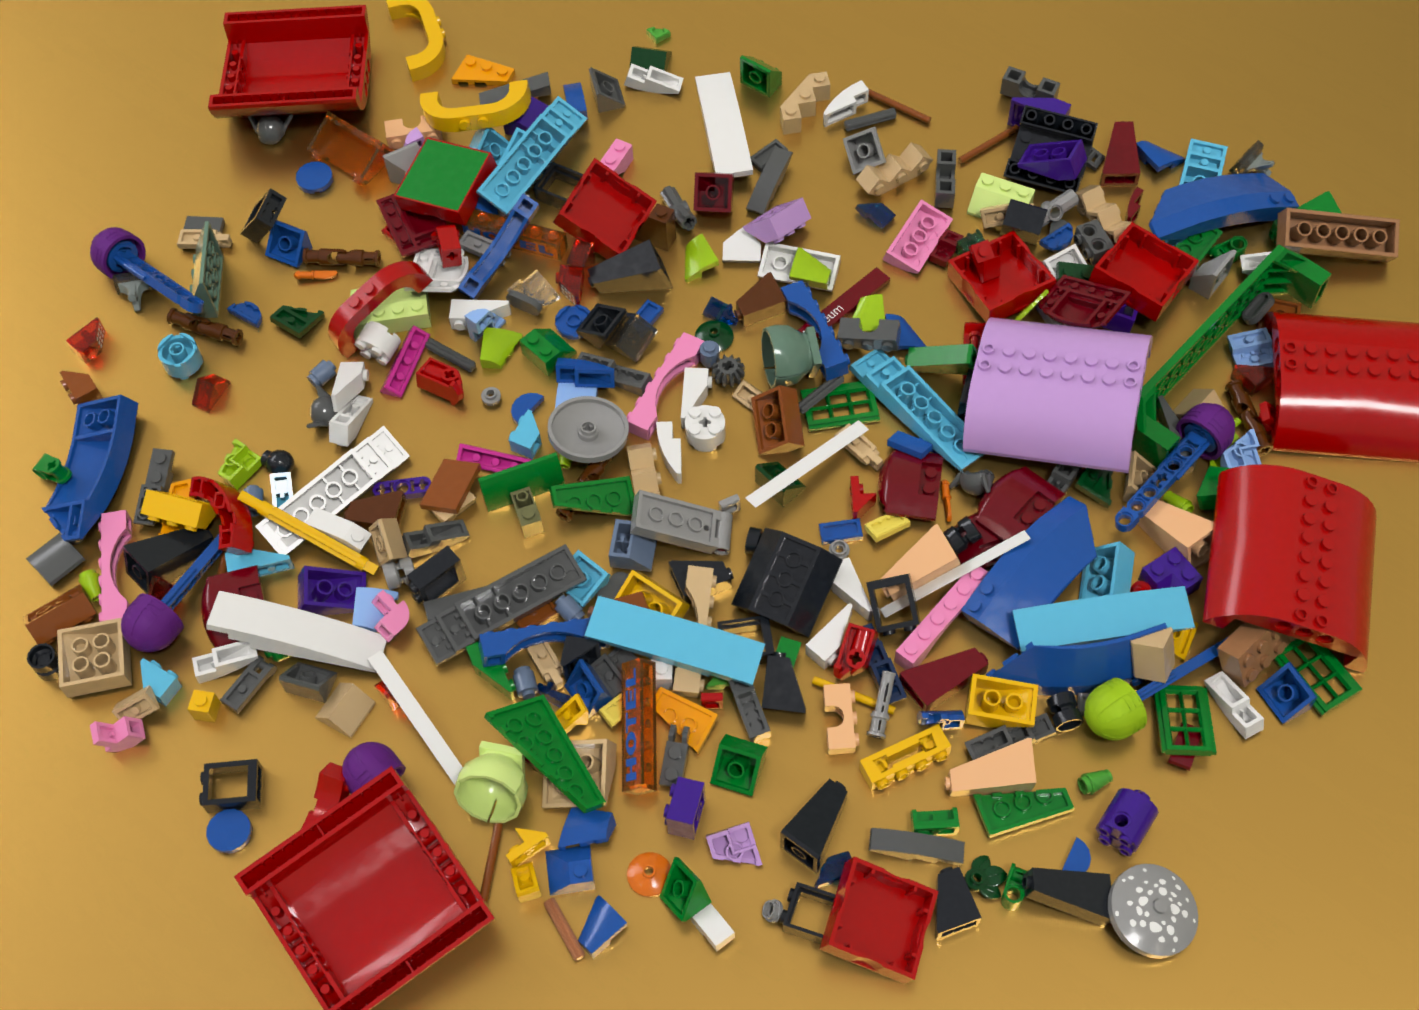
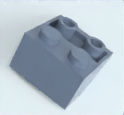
M615 519L608 555L610 567L652 572L657 540L630 534L631 521Z

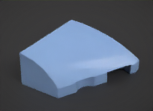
M487 309L473 310L464 316L470 339L475 342L483 335L486 327L501 328L506 323L505 319Z
M1250 429L1223 452L1220 458V467L1235 468L1246 465H1262L1257 452V448L1260 445L1254 429Z
M356 587L352 625L377 632L374 627L384 615L372 604V600L382 590L390 594L394 600H398L399 593L380 588Z

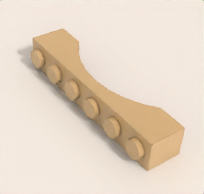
M688 565L685 592L695 610L697 623L711 627L712 617L708 616L709 608L713 609L714 596L710 595L711 588L716 587L717 576L713 575L714 568ZM677 667L675 669L672 692L679 696L698 698L699 692H703L705 679H701V674Z

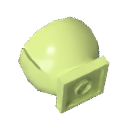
M481 741L479 757L468 761L459 772L454 788V795L458 805L471 816L487 822L497 800L490 823H506L518 817L525 803L528 791L525 779V756L515 747Z

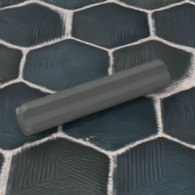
M895 108L845 120L844 127L846 131H851L895 119Z
M429 338L425 343L428 350L468 372H473L476 368V363L473 360L432 338Z
M843 375L825 381L799 402L800 413L804 414L841 385L844 382Z

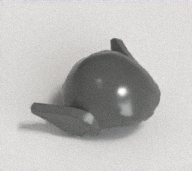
M290 114L285 121L277 115L262 116L259 121L254 117H248L259 140L264 144L273 145L278 143L285 135L293 115Z
M317 385L318 398L313 400L310 406L312 423L307 424V428L329 427V421L338 413L334 412L331 396Z
M987 469L972 473L968 470L966 472L961 470L951 482L949 488L952 489L961 485L962 489L968 494L974 496L985 494V492L988 494L991 492L995 476Z

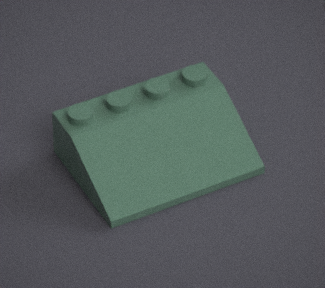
M209 221L204 223L196 246V254H193L194 269L191 270L193 284L190 285V292L193 296H197L204 301L203 312L193 314L203 318H217L219 314L224 255Z

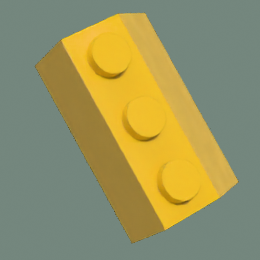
M146 489L141 514L148 515V520L160 522V519L167 520V525L178 527L179 524L185 525L184 529L197 532L198 528L206 529L217 515L210 503L169 492Z
M636 570L630 572L615 597L619 598L642 591L649 609L683 618L690 607L689 603Z

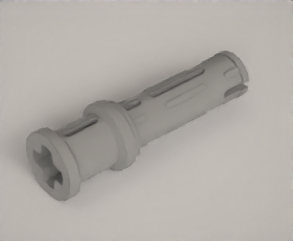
M882 671L875 711H872L870 714L872 720L870 730L866 734L867 736L886 739L884 733L886 723L890 719L887 713L896 673Z

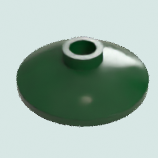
M711 320L697 328L695 337L704 341L711 340L716 342L721 353L732 345L734 334L728 324L718 320Z

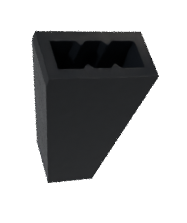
M1033 867L1023 874L1022 888L1025 890L1026 898L1100 926H1106L1111 922L1108 913V895L1111 888L1110 874Z

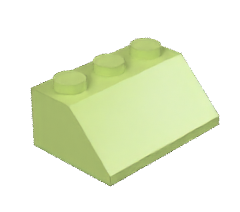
M981 173L967 214L981 218V208L1010 203L1011 199L1031 204L1033 203L1035 189Z

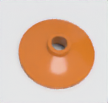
M646 852L636 856L627 869V880L631 889L644 897L660 895L671 865L664 856L658 853ZM647 869H652L653 873L651 875L645 874V871Z

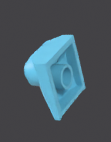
M577 550L573 557L587 580L566 592V594H570L584 608L596 593L608 584L611 575L581 551Z

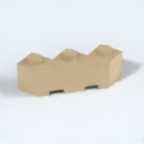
M827 71L809 74L780 106V123L783 135L801 132L802 118L816 116V102L830 100V81Z
M910 143L900 156L888 154L885 158L886 163L879 165L878 168L866 165L856 180L868 194L880 196L921 175L929 168L933 159L921 145Z
M1089 185L1075 192L1079 198V204L1076 205L1079 214L1082 217L1086 215L1090 221L1097 219L1115 245L1120 235L1131 222L1121 220V212L1116 203H1106L1105 194L1100 185Z
M650 442L626 446L634 495L639 490L660 495L658 485L662 484L660 472L656 473L654 460H657L656 448H652Z

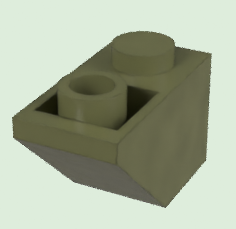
M530 487L511 492L510 496L524 538L543 533L542 520Z

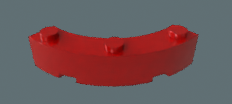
M192 477L189 497L210 503L215 513L220 516L222 525H219L218 549L236 555L252 553L254 546L252 519L248 505L237 499L240 493L230 485L206 477Z
M330 762L319 772L314 794L317 802L314 811L310 810L302 828L349 796L350 792L345 782L346 779L343 777L342 766Z

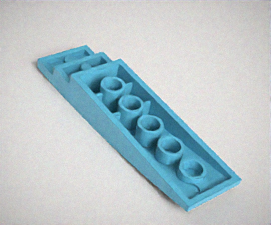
M557 96L552 104L538 116L476 193L507 215L521 195L527 193L583 126L587 117Z
M1191 138L1179 185L1203 178L1221 176L1228 146ZM1185 239L1165 240L1164 242L1176 246Z
M875 349L850 365L849 370L877 399L918 437L932 443V449L959 471L985 455L963 451L964 422L910 365L904 367L895 356L890 358L883 350Z
M1185 586L1113 594L1012 610L1021 654L1025 652V646L1030 642L1033 645L1043 646L1083 645L1125 637L1166 623L1167 628L1171 627L1173 632L1195 628Z
M601 596L597 597L584 637L709 677L711 675L726 681L733 680L749 686L753 685L765 647V643Z

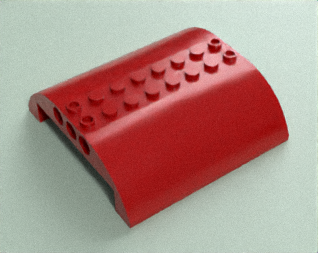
M366 5L225 13L223 26L228 39L220 90L219 94L210 95L208 109L215 118L360 111L365 109L371 67L370 31Z
M1272 311L1265 314V327L1268 333L1272 332L1276 423L1270 433L1273 445L1272 451L1419 463V323Z
M1262 464L1239 466L1220 472L1203 622L1224 628L1234 619H1238L1344 653L1343 667L1365 673L1368 665L1377 520L1376 509L1373 503L1361 492L1349 486L1295 468Z
M392 766L234 876L245 895L254 899L324 1010H371L495 920L485 899L444 837Z

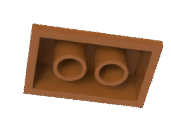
M779 385L751 398L759 455L791 452L805 446L797 389Z
M79 584L23 616L26 628L37 644H50L56 640L57 630L75 627L80 622H89L94 618L96 610Z

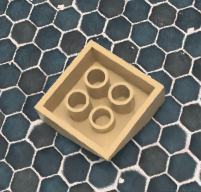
M122 618L57 630L59 688L67 698L132 685L130 645L122 634Z

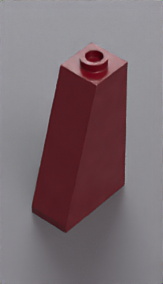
M1133 121L1115 122L1100 179V186L1138 185L1141 173Z
M971 648L904 670L900 673L899 679L905 691L922 711H931L968 686L973 674L984 675L987 672L989 663L987 657L982 652L979 653L976 648Z

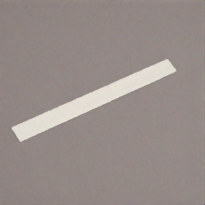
M858 420L748 495L746 499L755 508L869 429Z
M1023 530L915 589L916 601L1031 538ZM906 594L882 607L880 610L886 618L910 605L908 595Z
M380 650L368 658L369 662L455 785L459 772L463 768L383 651Z

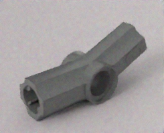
M665 187L660 192V197L666 207L674 209L675 222L688 231L694 229L697 220L690 211L685 200L682 201L675 187Z

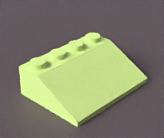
M404 288L396 290L358 324L354 331L355 338L359 336L366 323L370 321L389 328L388 333L409 331L413 325L420 329L432 327L428 292L404 291ZM358 289L351 290L350 296L354 294Z

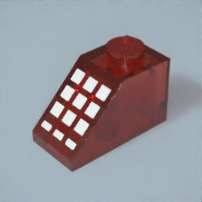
M560 265V270L556 272L555 278L556 284H559L560 292L574 306L581 305L585 279L583 266Z
M96 317L68 338L66 342L72 352L87 364L102 353L105 329L100 319Z

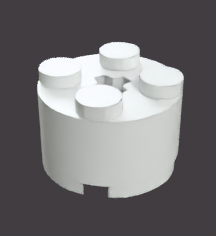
M370 321L366 323L354 345L361 350L360 354L364 358L370 359L373 357L379 364L386 366L399 347L401 339L395 333L393 335L388 333L389 328Z
M694 406L689 409V413L686 415V440L697 451H713L725 440V418L721 409L717 406Z

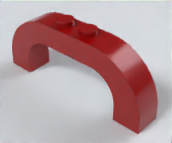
M400 261L384 267L375 273L336 310L328 327L330 340L340 353L348 359L359 349L354 345L356 341L354 331L363 319L396 290L410 287L420 293L433 280L419 264L412 261Z

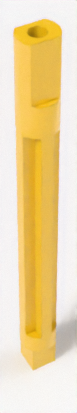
M243 490L239 494L237 499L257 510L258 514L360 571L364 570L375 576L380 567L370 562L369 558L269 502L261 501Z

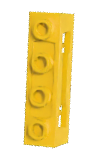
M937 724L860 760L859 770L871 791L875 789L882 790L896 779L898 781L903 780L909 776V773L915 770L922 771L934 761L941 762L947 759L950 754L951 744L940 725ZM923 745L921 752L892 765V768L887 770L888 764L918 751V747Z

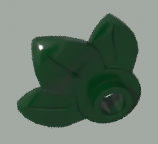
M983 855L973 860L971 869L966 872L964 879L970 891H979L987 899H998L1001 897V893L997 886L1006 880L1007 873L1001 867L991 866L989 856Z

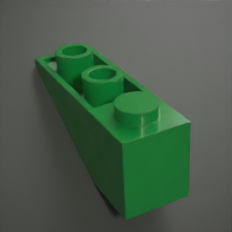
M479 642L467 646L466 650L476 674L509 699L515 700L513 692L516 691V687L512 678L507 679L506 673H509L506 664L483 667Z

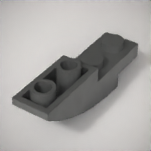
M153 448L146 482L141 485L133 520L134 524L148 526L156 524L157 521L148 520V515L141 514L146 489L169 492L174 475L171 472L175 456L173 450Z

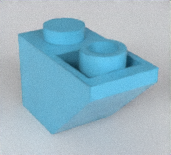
M528 409L525 415L520 417L518 426L515 431L510 433L508 441L511 451L533 459L542 442L533 413Z
M142 658L140 665L143 688L150 685L157 701L167 706L182 687L178 681L179 676L171 670L164 671L162 666L154 660L149 662Z

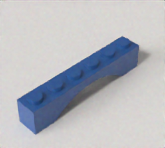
M524 193L521 195L488 249L459 285L458 289L461 293L472 300L479 298L540 209L539 203Z
M803 280L781 287L789 314L801 318L810 326H814L821 340L820 355L822 365L820 370L826 381L848 374L849 356L847 353H843L840 340L835 339L832 326L827 325L826 316L820 312L817 300H813L809 286L806 287Z
M591 617L585 619L574 618L565 622H550L538 626L529 625L518 629L508 628L505 631L498 632L488 631L484 634H479L478 645L483 667L505 664L512 656L532 645L544 642L565 643L566 636L587 638L584 635ZM598 641L600 649L610 648V645Z

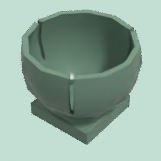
M773 325L762 330L761 352L764 368L775 367L764 370L771 389L779 385L786 387L795 385L806 374L808 378L816 377L822 365L814 326L806 327L803 333L789 325Z

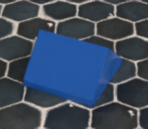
M276 220L273 228L270 230L265 255L297 268L303 262V249L308 248L311 250L313 247L307 231Z
M579 659L564 686L571 697L579 693L589 711L588 718H590L600 708L610 702L613 697L593 667L585 660Z
M1291 662L1285 664L1256 688L1282 724L1310 710L1318 698Z

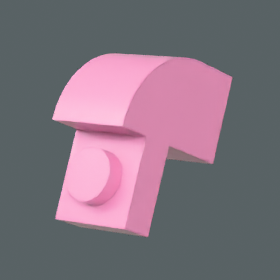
M382 590L372 600V604L384 615L374 628L389 643L408 623L409 609L404 600L397 605L394 598Z
M124 716L114 724L95 721L90 725L93 745L104 746L106 752H119L129 749L146 739L142 719Z

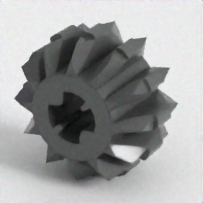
M724 354L723 359L717 358L716 363H713L712 377L717 385L722 383L724 388L726 385H730L733 388L734 383L740 384L741 379H744L745 366L741 363L739 357L734 359L733 354L730 357H726Z

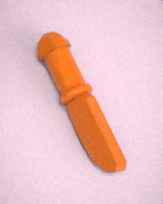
M336 270L296 271L294 278L298 280H327L337 277L338 272Z
M942 480L940 488L942 492L941 499L944 501L946 522H951L950 500L952 497L950 495L949 481Z

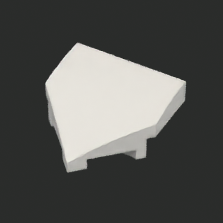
M742 227L723 242L722 261L761 263V243Z

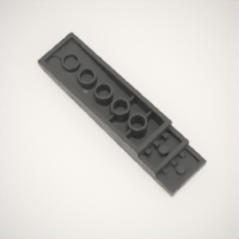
M564 544L455 602L454 606L435 615L434 619L416 628V631L436 666L466 651L467 646L479 642V634H484L488 631L498 632L585 582L587 579L567 545Z

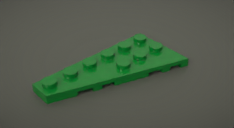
M544 694L485 714L484 718L584 814L604 807L605 799Z

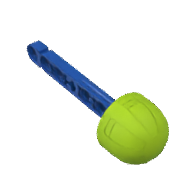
M1227 638L1173 669L1166 683L1153 681L1138 691H1135L1126 681L1120 678H1112L1101 684L1087 697L1084 711L1087 725L1097 736L1112 741L1123 740L1143 729L1147 723V713L1142 701L1217 657V648Z

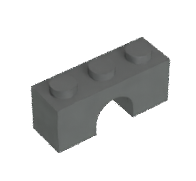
M1011 66L1008 67L1002 78L1000 94L1012 98H1058L1059 82L1043 77L1039 85H1033L1026 80V71Z
M937 150L934 207L953 208L956 150Z
M841 317L837 339L840 340L842 348L847 350L855 348L867 351L873 349L887 352L892 350L898 351L901 335L899 320L879 319V325L876 330L864 332L862 331L860 318Z

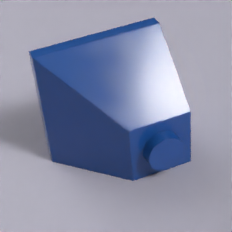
M590 845L570 847L564 851L559 849L545 851L550 896L596 889Z

